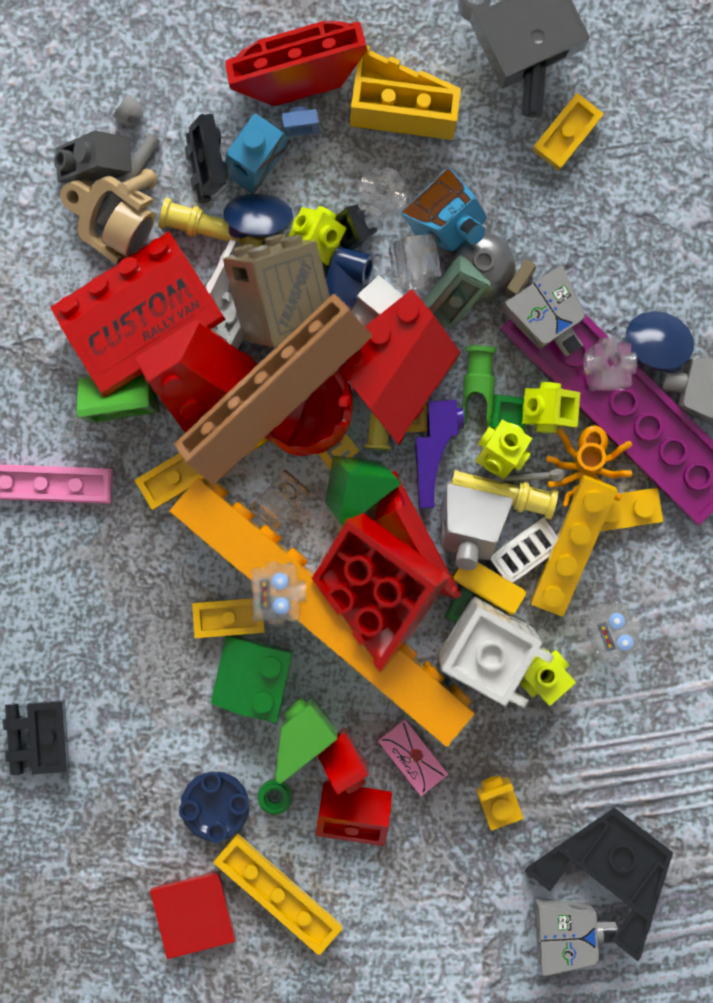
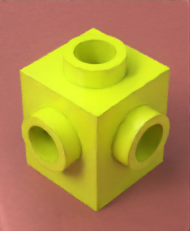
M318 206L316 210L302 207L299 214L295 217L287 237L301 235L302 240L317 241L321 262L323 265L328 266L334 251L340 245V240L346 228L335 220L337 216L335 213L324 207Z
M540 382V388H525L522 424L535 425L536 432L552 434L557 433L558 427L578 428L581 392L561 389L560 383Z
M502 419L495 430L488 427L481 437L478 445L483 448L476 457L475 462L504 480L514 468L520 471L531 454L526 451V448L532 438L526 435L518 425L508 423Z
M557 650L550 653L554 656L551 663L535 655L523 679L519 682L532 698L538 694L549 706L576 684L574 679L565 670L570 665ZM547 669V675L544 678H540L542 671Z

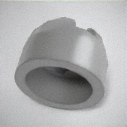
M129 94L118 106L113 117L125 126H135L139 124V119L143 118V108Z

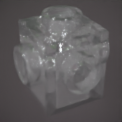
M373 167L370 177L363 175L356 195L361 197L360 210H365L364 214L369 218L377 221L386 220L392 223L395 213L402 212L409 197V193L404 192L406 180L401 178L402 175L391 168L382 167V170ZM378 187L385 191H388L389 193L386 195H380L376 189Z
M618 337L599 338V344L592 345L589 348V353H585L583 357V371L585 375H589V391L626 390L632 386V374H635L637 369V357L635 352H631V343H620V338ZM607 360L611 362L612 367L609 366Z

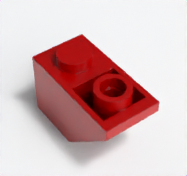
M344 728L338 732L337 740L317 755L337 795L345 790L348 794L358 790L366 783L364 778L368 776V763L347 729Z

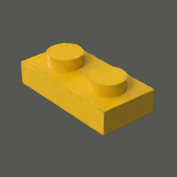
M576 93L533 146L532 151L557 171H560L600 121L604 113L580 94Z
M658 487L619 493L622 495V499L620 501L614 499L600 532L663 522Z
M260 597L192 603L195 638L266 632L264 609H261Z

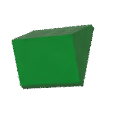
M333 455L325 503L343 526L346 520L364 513L401 485V483L381 461Z

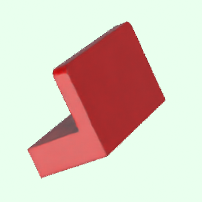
M325 781L322 788L315 836L385 846L389 828L392 792L361 787L353 793L348 794L345 790L337 795L331 782Z

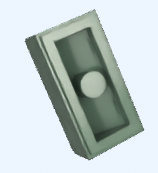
M459 255L425 296L423 303L441 325L453 329L489 288L490 281L466 258Z

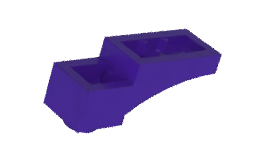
M457 400L428 401L427 403L428 437H416L415 439L419 509L434 508L435 481L441 456L449 439L459 435L458 429H464L463 408H457Z

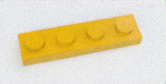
M264 437L252 451L269 441ZM178 453L134 481L150 508L155 510L187 491L197 478L203 480L205 478L184 460L182 455Z
M583 475L530 599L531 605L559 616H564L617 494V487Z
M238 833L214 859L213 863L319 956L343 929V925Z

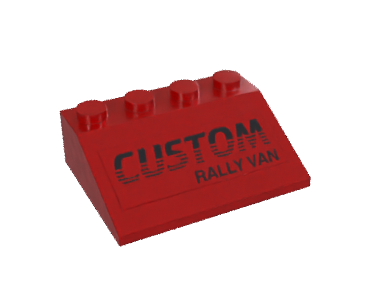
M170 232L154 239L147 246L123 259L111 269L93 278L89 283L70 295L63 297L59 302L50 307L61 329L104 397L142 374L143 372L135 358L196 319L211 329L226 320Z

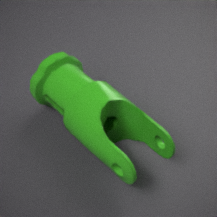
M470 345L465 348V352L469 353L468 372L464 375L462 408L464 411V425L467 423L468 402L474 394L482 393L487 401V426L491 423L495 377L492 376V357L496 353L497 347Z

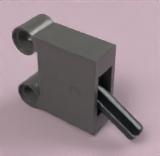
M459 0V13L470 22L501 88L503 89L524 79L522 115L528 118L541 117L543 114L546 68L583 51L590 39L573 1L502 0L490 6L491 0H483L484 2L478 5L472 4L468 0Z

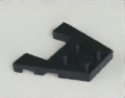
M614 807L529 865L525 872L547 890L551 891L572 862L579 866L632 908V911L611 938V941L635 960L639 961L673 852Z

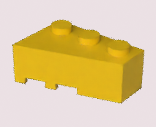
M366 45L367 52L356 68L350 127L453 140L457 124L461 88L422 70L418 73L401 65L400 60L392 56L388 59L370 51V46Z

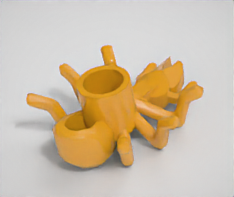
M598 426L587 427L581 433L578 439V452L572 447L569 437L562 428L557 430L565 450L575 458V463L562 462L557 457L546 456V461L555 464L557 468L578 471L563 480L549 481L547 484L549 488L562 487L577 479L581 481L583 475L601 481L596 474L612 479L632 477L633 474L630 470L610 471L602 468L605 463L614 460L622 452L632 446V442L627 441L617 447L612 453L606 455L608 437L606 432ZM579 485L566 493L563 503L564 507L568 506L570 496L575 495ZM617 492L614 499L620 501L622 495Z

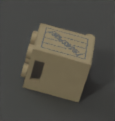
M285 234L274 235L265 239V245L256 248L254 244L243 245L233 249L234 255L222 258L244 341L273 348L277 347L330 297L317 241L302 240L301 235L287 238Z

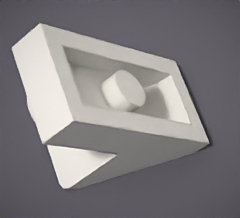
M378 275L357 295V301L351 311L366 326L403 295Z

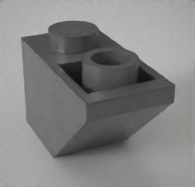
M94 130L55 148L54 165L57 170V182L69 183L87 179L97 181L106 176L118 178L132 172L130 137Z

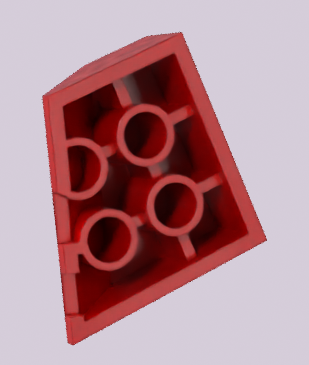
M413 289L365 326L373 336L359 351L355 352L338 368L398 446L405 438V433L413 421L423 411V406L433 391L439 387L461 354L436 317Z
M198 319L135 358L148 383L185 433L258 365L251 356L233 347L225 338Z
M362 513L346 520L311 579L334 611L343 616L354 631L353 637L359 645L363 644L374 659L372 663L381 672L413 635L450 576L366 514Z

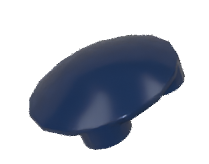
M246 194L236 197L227 203L223 211L224 220L229 226V234L234 238H245L247 236L268 238L274 235L285 234V229L290 226L293 220L292 208L285 201L266 194Z
M650 311L641 313L631 320L626 329L627 356L634 363H642L653 369L664 370L667 373H676L683 364L689 361L694 351V338L689 328L679 318L665 312Z
M209 771L198 775L187 785L181 796L179 814L193 835L205 841L219 843L233 837L243 828L249 816L250 801L246 788L236 777L226 772Z

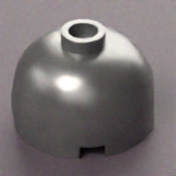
M485 232L483 239L477 244H470L465 240L456 250L449 253L446 271L456 258L461 255L490 281L489 288L477 300V304L493 302L502 296L514 277L516 265L513 252L506 241L495 234Z

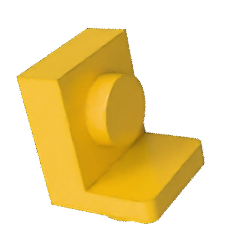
M501 775L489 777L481 782V787L475 789L491 831L524 819L513 791L514 788L508 777L503 779Z

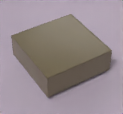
M525 259L507 286L504 295L511 299L523 291L532 278L536 265Z

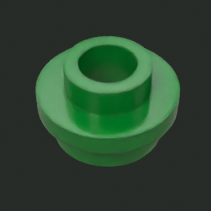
M271 779L262 784L258 791L257 799L263 811L271 815H279L290 807L293 794L290 786L285 781L279 784L276 779ZM277 790L281 793L282 799L278 802H273L269 798V793Z

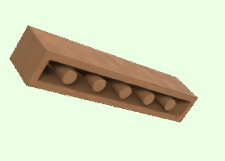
M335 294L331 295L177 440L174 445L184 460L209 483L214 485L219 479L228 474L231 468L248 452L252 451L267 434L279 426L299 404L307 400L310 394L328 377L332 376L347 359L359 351L373 335Z

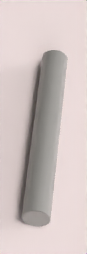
M150 133L147 135L131 160L132 172L120 176L118 181L125 182L139 175L160 143L157 137ZM111 191L98 211L96 223L104 228L109 217L123 199Z

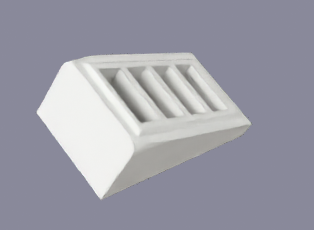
M542 517L496 549L489 561L500 576L513 583L549 557L557 535L546 519ZM539 529L551 544L546 549L534 533ZM528 537L539 551V554L536 556L532 554L524 542ZM517 545L528 559L524 564L513 550ZM506 553L517 567L513 572H511L502 559V556Z

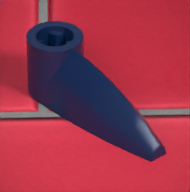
M337 247L333 253L326 278L329 295L335 294L350 310L353 309L357 301V295L370 280L374 265L373 255L342 247Z

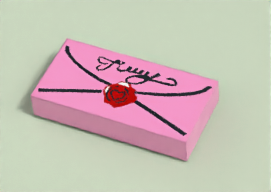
M405 718L377 739L420 796L448 775L445 768Z

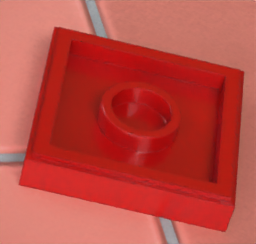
M219 871L151 888L150 893L167 959L236 941Z

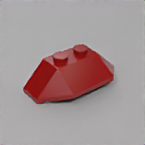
M321 21L259 39L241 50L236 57L227 59L225 65L228 83L231 90L271 106L291 103L298 99L326 93L342 87L367 52V46L360 22H351L349 24L343 21Z
M396 471L391 472L400 481ZM401 483V485L378 501L373 520L450 576L439 595L453 599L462 596Z

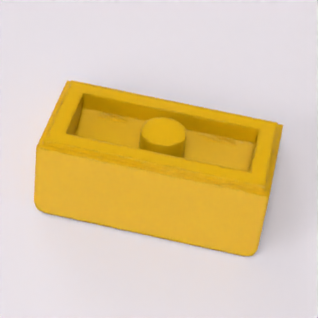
M478 562L477 567L473 570H463L457 567L452 574L454 582L511 615L515 614L526 595L524 589Z

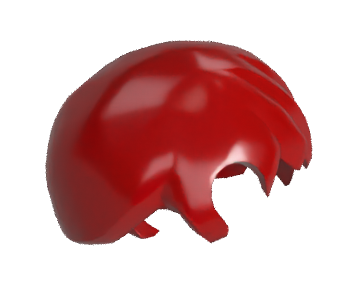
M337 369L332 376L328 377L310 394L307 400L299 404L265 438L281 450L296 456L320 454L339 444L350 427L353 413L351 387L345 377Z

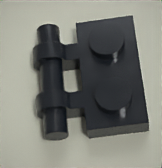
M200 114L188 127L189 133L185 134L187 146L184 150L186 159L191 163L193 176L190 178L192 190L196 191L198 203H206L212 200L211 195H215L227 183L228 169L226 163L222 161L220 151L221 132L215 125L214 114Z
M65 700L30 702L27 704L28 717H20L19 703L6 704V718L2 719L3 730H7L8 749L4 752L5 762H9L10 775L24 774L23 761H31L32 775L69 771ZM21 729H29L30 748H22Z

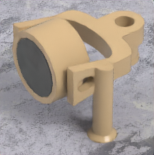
M143 169L138 176L125 182H120L112 176L101 178L95 183L88 179L77 180L67 183L62 187L60 198L68 210L80 216L77 231L81 240L91 245L117 265L123 259L139 251L152 231L155 214L146 207L151 205L153 198L139 191L144 188L153 189L157 185L158 180L155 172L151 169ZM109 191H112L122 198L123 201L109 217L102 237H100L96 232L97 214L104 197Z

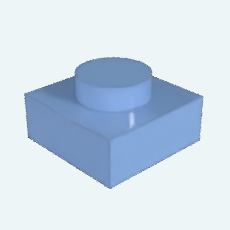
M298 106L291 108L289 113H282L284 132L287 137L319 133L317 109L310 110L309 107Z

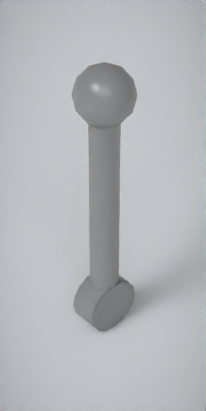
M554 469L543 473L507 475L504 480L493 474L492 479L501 482L543 479L560 481L564 479V473L562 469Z

